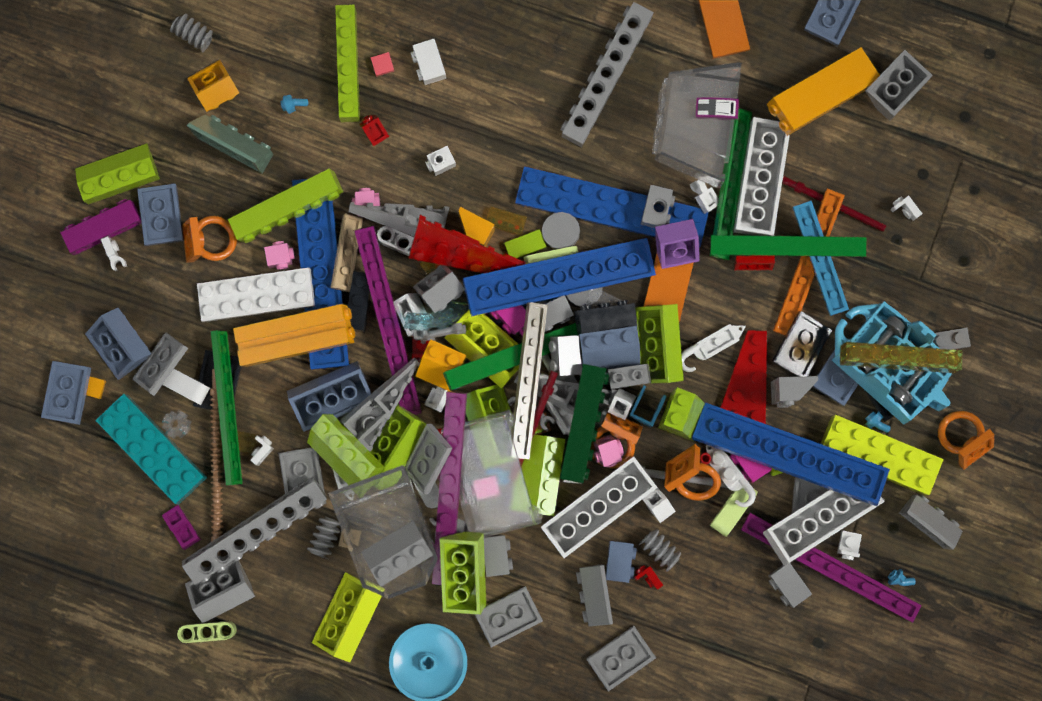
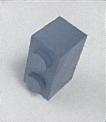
M609 541L606 580L629 583V580L633 579L634 567H631L632 559L635 560L637 550V548H633L634 544Z

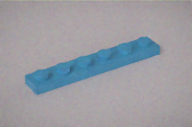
M812 201L792 207L802 236L824 237ZM809 256L829 315L849 310L832 258L830 256Z

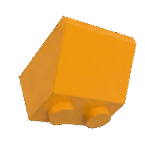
M221 60L187 78L206 112L216 109L223 102L231 100L239 94Z
M460 207L459 216L465 235L479 241L480 245L486 247L495 231V224Z
M430 339L416 377L450 391L443 373L463 365L467 356Z

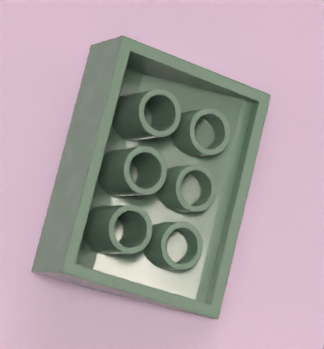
M204 114L188 123L187 127L197 139L263 174L274 155L270 150V146L263 142L260 144L254 142L252 136L244 133V135L238 133V129L230 124L227 126L221 124V120L214 115L209 117Z

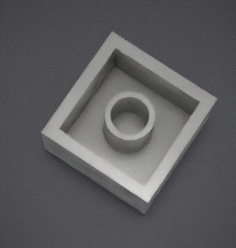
M444 265L437 267L413 286L425 304L434 313L445 309L447 303L452 299L459 298L465 290L453 272Z

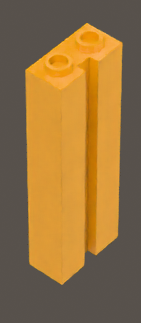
M862 47L773 97L767 103L769 112L774 117L777 116L779 118V127L788 136L866 91L880 75Z
M339 304L233 328L235 341L239 348L237 352L240 366L248 367L353 344L355 330L351 327L350 319H352V313L347 305Z

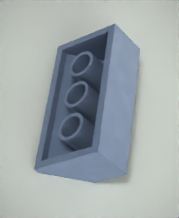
M358 361L287 391L288 400L303 432L311 429L323 414H333L336 418L345 415L372 394Z

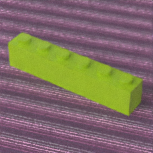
M335 5L339 119L341 122H360L355 5Z
M327 169L228 219L236 239L248 243L253 241L255 236L259 234L269 233L272 231L271 228L277 225L287 224L288 220L293 217L303 216L305 211L311 208L317 209L321 207L322 203L327 200L337 199L339 194L343 193V190L335 172Z

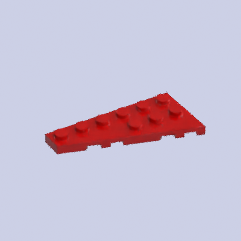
M419 215L409 259L480 273H489L526 264V262L508 254L502 255L495 252V248L491 246L486 248L480 245L479 241L458 231L444 229L441 227L442 224L436 221L433 224L427 221L425 216Z
M748 330L746 332L720 406L722 409L766 424L767 331Z

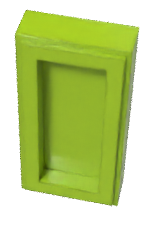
M540 229L504 243L508 255L517 259L546 248Z

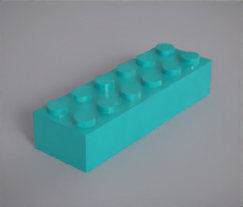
M123 394L95 420L174 504L179 505L207 478L129 395Z

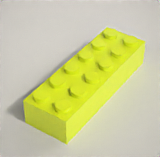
M837 415L831 417L821 442L822 445L890 469L886 480L924 496L930 495L944 460Z

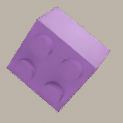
M693 219L655 227L657 254L662 269L699 262V238Z

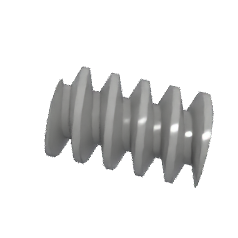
M184 14L182 17L178 16L172 23L170 32L175 33L178 37L182 36L184 41L188 40L190 45H194L196 49L201 48V52H204L211 43L213 31L210 30L206 33V26L200 29V22L193 25L194 18H190L187 21L188 14Z
M325 516V518H319L323 525L316 526L320 532L313 533L317 540H310L314 547H308L307 550L312 554L328 559L325 555L332 554L328 547L335 546L331 540L338 539L334 533H340L336 526H342L343 523Z
M656 529L651 531L639 545L645 543L643 550L645 551L650 548L649 556L656 554L654 561L656 562L661 559L660 566L667 565L666 572H668L680 559L681 552L677 551L674 553L676 548L674 545L668 548L670 541L666 540L663 542L664 535L657 537L659 530Z

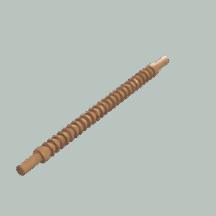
M212 369V389H210V395L212 396L210 401L213 402L210 404L212 406L210 412L213 413L210 415L213 418L210 421L213 424L210 427L213 429L210 432L213 434V437L210 438L213 440L210 443L213 445V448L210 449L213 451L210 454L213 456V459L210 460L213 462V465H211L213 470L210 471L213 473V476H211L213 478V481H211V484H213V487H211L213 489V492H211V495H213V498H211L213 501L211 504L213 506V509H211L213 512L211 515L213 517V520H211L213 526H211L213 528V531H211V534H213L211 542L223 533L221 531V528H223L221 522H223L221 520L223 516L221 511L223 509L220 508L223 505L220 502L223 500L220 497L223 494L220 491L223 489L220 486L223 483L220 481V478L223 477L220 475L223 472L220 470V467L223 466L220 464L223 461L220 459V456L223 454L220 453L222 450L220 445L222 443L220 442L221 431L215 369Z

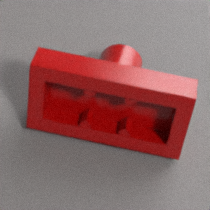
M736 256L734 270H773L775 256Z

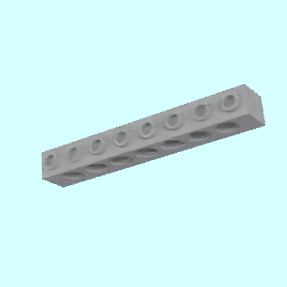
M633 2L631 7L627 6L623 13L625 19L622 23L619 22L614 30L616 33L614 39L610 38L605 47L607 52L604 56L601 55L596 63L598 65L596 72L592 71L587 80L590 82L588 87H583L578 96L580 98L578 105L574 104L569 113L572 115L570 120H565L561 127L564 139L582 148L650 23L654 12ZM633 21L637 24V27L632 29L628 26V23ZM626 38L629 41V43L626 45L620 44L619 39ZM617 54L620 59L612 61L610 55ZM608 70L611 76L605 78L601 75V72ZM598 86L602 89V92L595 94L592 88ZM585 103H591L593 105V109L589 111L585 110L583 108V105ZM581 119L584 121V125L577 127L574 121Z
M312 476L182 561L183 569L195 585L199 582L201 584L206 582L214 572L219 573L223 571L231 561L236 562L240 560L248 550L251 552L257 549L260 545L259 543L264 540L269 541L281 529L286 530L296 519H303L309 514L308 511L323 506L325 500H327L326 494ZM303 496L310 498L309 502L305 504L299 500ZM286 507L294 509L291 514H285L283 510ZM269 518H275L277 519V522L273 525H270L267 523V520ZM257 528L261 532L258 535H252L250 531ZM237 539H242L244 541V544L241 546H236L234 544V541ZM220 550L228 552L224 557L219 556L217 553ZM207 560L211 562V565L203 567L201 563Z

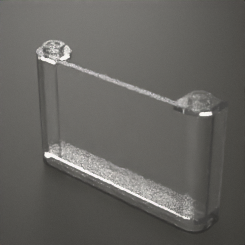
M510 410L465 421L459 499L468 531L484 533V537L541 523L542 519L540 508L531 504L511 433L516 421Z

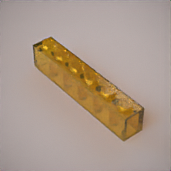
M846 342L840 348V365L956 373L962 370V350Z

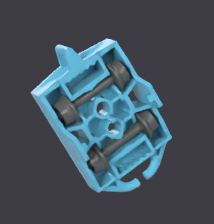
M885 301L879 304L857 306L845 314L849 319H852L857 314H862L866 318V322L851 339H847L843 333L847 322L844 319L839 321L835 330V356L832 361L902 424L911 421L927 406L936 411H941L950 405V401L942 389L957 365L933 343L936 334L923 322H909ZM849 347L854 352V354L851 353L847 348ZM886 351L891 354V359L886 356ZM900 364L905 366L906 372L901 369Z

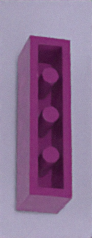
M127 199L121 200L117 203V206L111 209L110 207L104 208L99 211L100 214L94 217L88 216L77 225L71 224L66 226L65 230L60 233L69 252L75 256L102 243V238L107 236L113 238L142 224L140 214L134 202Z

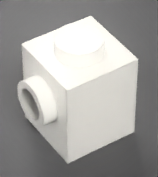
M448 146L427 155L428 161L425 162L430 172L433 171L435 176L456 166Z
M619 388L608 412L625 420L637 396Z
M656 488L642 499L660 523L676 512L659 488Z

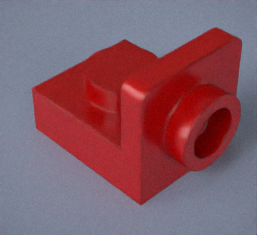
M370 114L361 120L362 122L359 126L363 129L373 146L390 137L376 115Z
M412 336V359L415 358L419 363L421 362L429 341L422 344L420 340H416Z
M643 565L635 571L636 575L633 576L635 580L646 574L645 581L650 588L655 587L658 590L663 586L651 566L645 567Z

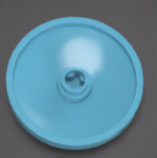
M432 623L419 624L402 633L394 643L389 657L390 674L396 687L408 698L415 701H441L451 696L460 687L467 671L466 650L458 636L450 629Z

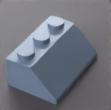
M119 308L101 315L85 333L118 380L141 365L151 355L148 347L143 343Z
M637 326L578 335L582 367L583 364L609 370L641 365Z

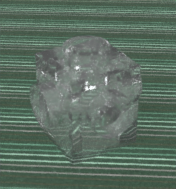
M180 410L177 413L171 411L170 414L167 413L164 416L162 428L166 430L165 434L174 439L176 436L183 438L190 431L192 421L187 419L188 415ZM175 420L178 421L177 427L172 426Z

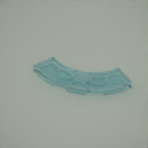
M451 300L447 307L440 312H407L404 328L429 330L431 327H438L439 329L449 327L466 313L468 303Z

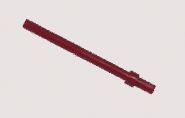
M783 176L782 184L793 188V191L799 194L803 193L820 202L822 201L823 194L806 187L800 181L796 182ZM841 204L840 212L884 232L887 225Z
M552 370L546 384L542 387V395L535 410L532 439L550 395L552 396L555 389L553 386L558 373ZM516 458L509 479L516 481L524 459Z

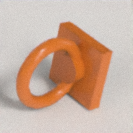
M208 216L200 221L197 220V217H192L182 225L186 263L195 262L201 256L207 260L220 261L229 257L235 250L237 239L229 221L222 217ZM208 224H219L227 230L229 244L224 251L210 253L204 249V235L201 230Z
M952 412L946 415L939 424L938 439L941 445L949 452L959 454V465L963 470L994 448V433L990 429L985 432L981 420L970 412ZM960 418L971 421L977 429V436L967 440L963 447L951 444L945 434L947 425L951 421Z
M607 412L602 426L596 429L598 431L596 440L606 432H610L611 435L620 440L626 439L628 448L626 454L622 457V461L617 462V465L613 467H607L619 468L633 457L635 444L640 438L643 426L627 418L625 420ZM591 442L590 449L596 451L593 442Z
M696 444L666 462L664 487L669 492L676 488L682 496L700 501L713 497L719 491L721 478L714 468L700 463V448ZM699 471L708 473L713 479V486L708 491L694 493L683 486L684 482L697 475Z

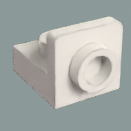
M902 196L893 202L894 207L890 209L894 212L902 206L904 215L908 219L911 218L912 221L922 215V212L909 196L905 199Z
M258 435L255 437L263 446L261 448L257 447L251 454L253 456L251 461L257 466L274 449L270 446L272 442L264 435L262 437Z
M841 531L837 553L842 554V558L848 560L859 557L860 554L858 552L862 535Z

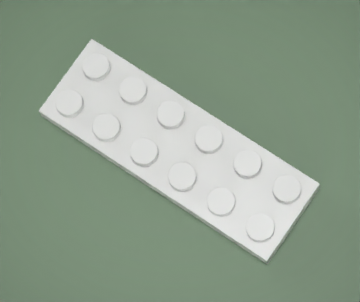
M311 268L197 284L202 322L315 306Z

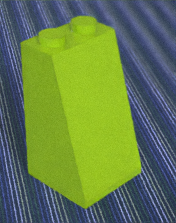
M677 387L670 394L658 428L694 442L692 436L705 403L696 394Z

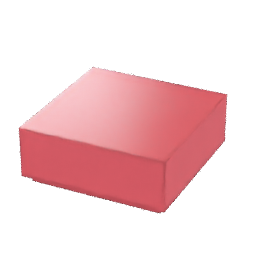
M389 52L371 57L376 77L394 72Z

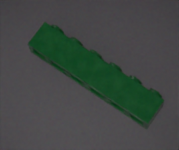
M583 364L560 479L578 483L588 480L590 469L586 468L587 462L592 461L594 452L593 449H590L591 442H596L598 432L594 430L596 422H600L601 411H598L599 403L603 404L605 392H602L603 384L607 385L609 378L606 368Z

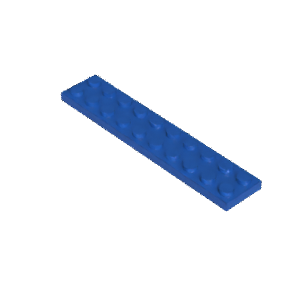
M524 167L515 204L550 213H569L575 219L656 238L655 228L641 225L647 195ZM674 202L673 207H669L668 214L671 215L669 224L693 219L698 233L700 248L708 212L704 214L701 208ZM655 204L654 210L662 212L664 207L661 204Z
M307 179L292 180V185L295 186ZM327 200L322 203L321 207L317 209L311 208L305 211L303 216L296 218L301 269L311 268L315 306L306 307L305 312L343 304L342 291L331 288L338 246L333 200ZM344 345L309 353L310 369L316 370L349 365L348 346Z
M644 238L470 276L462 280L472 317L526 305L528 302L535 303L655 276L656 273L648 239Z
M706 402L692 436V439L874 506L879 504L890 470Z

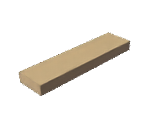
M346 213L343 215L331 288L350 292L358 251L355 231L362 228L363 218Z

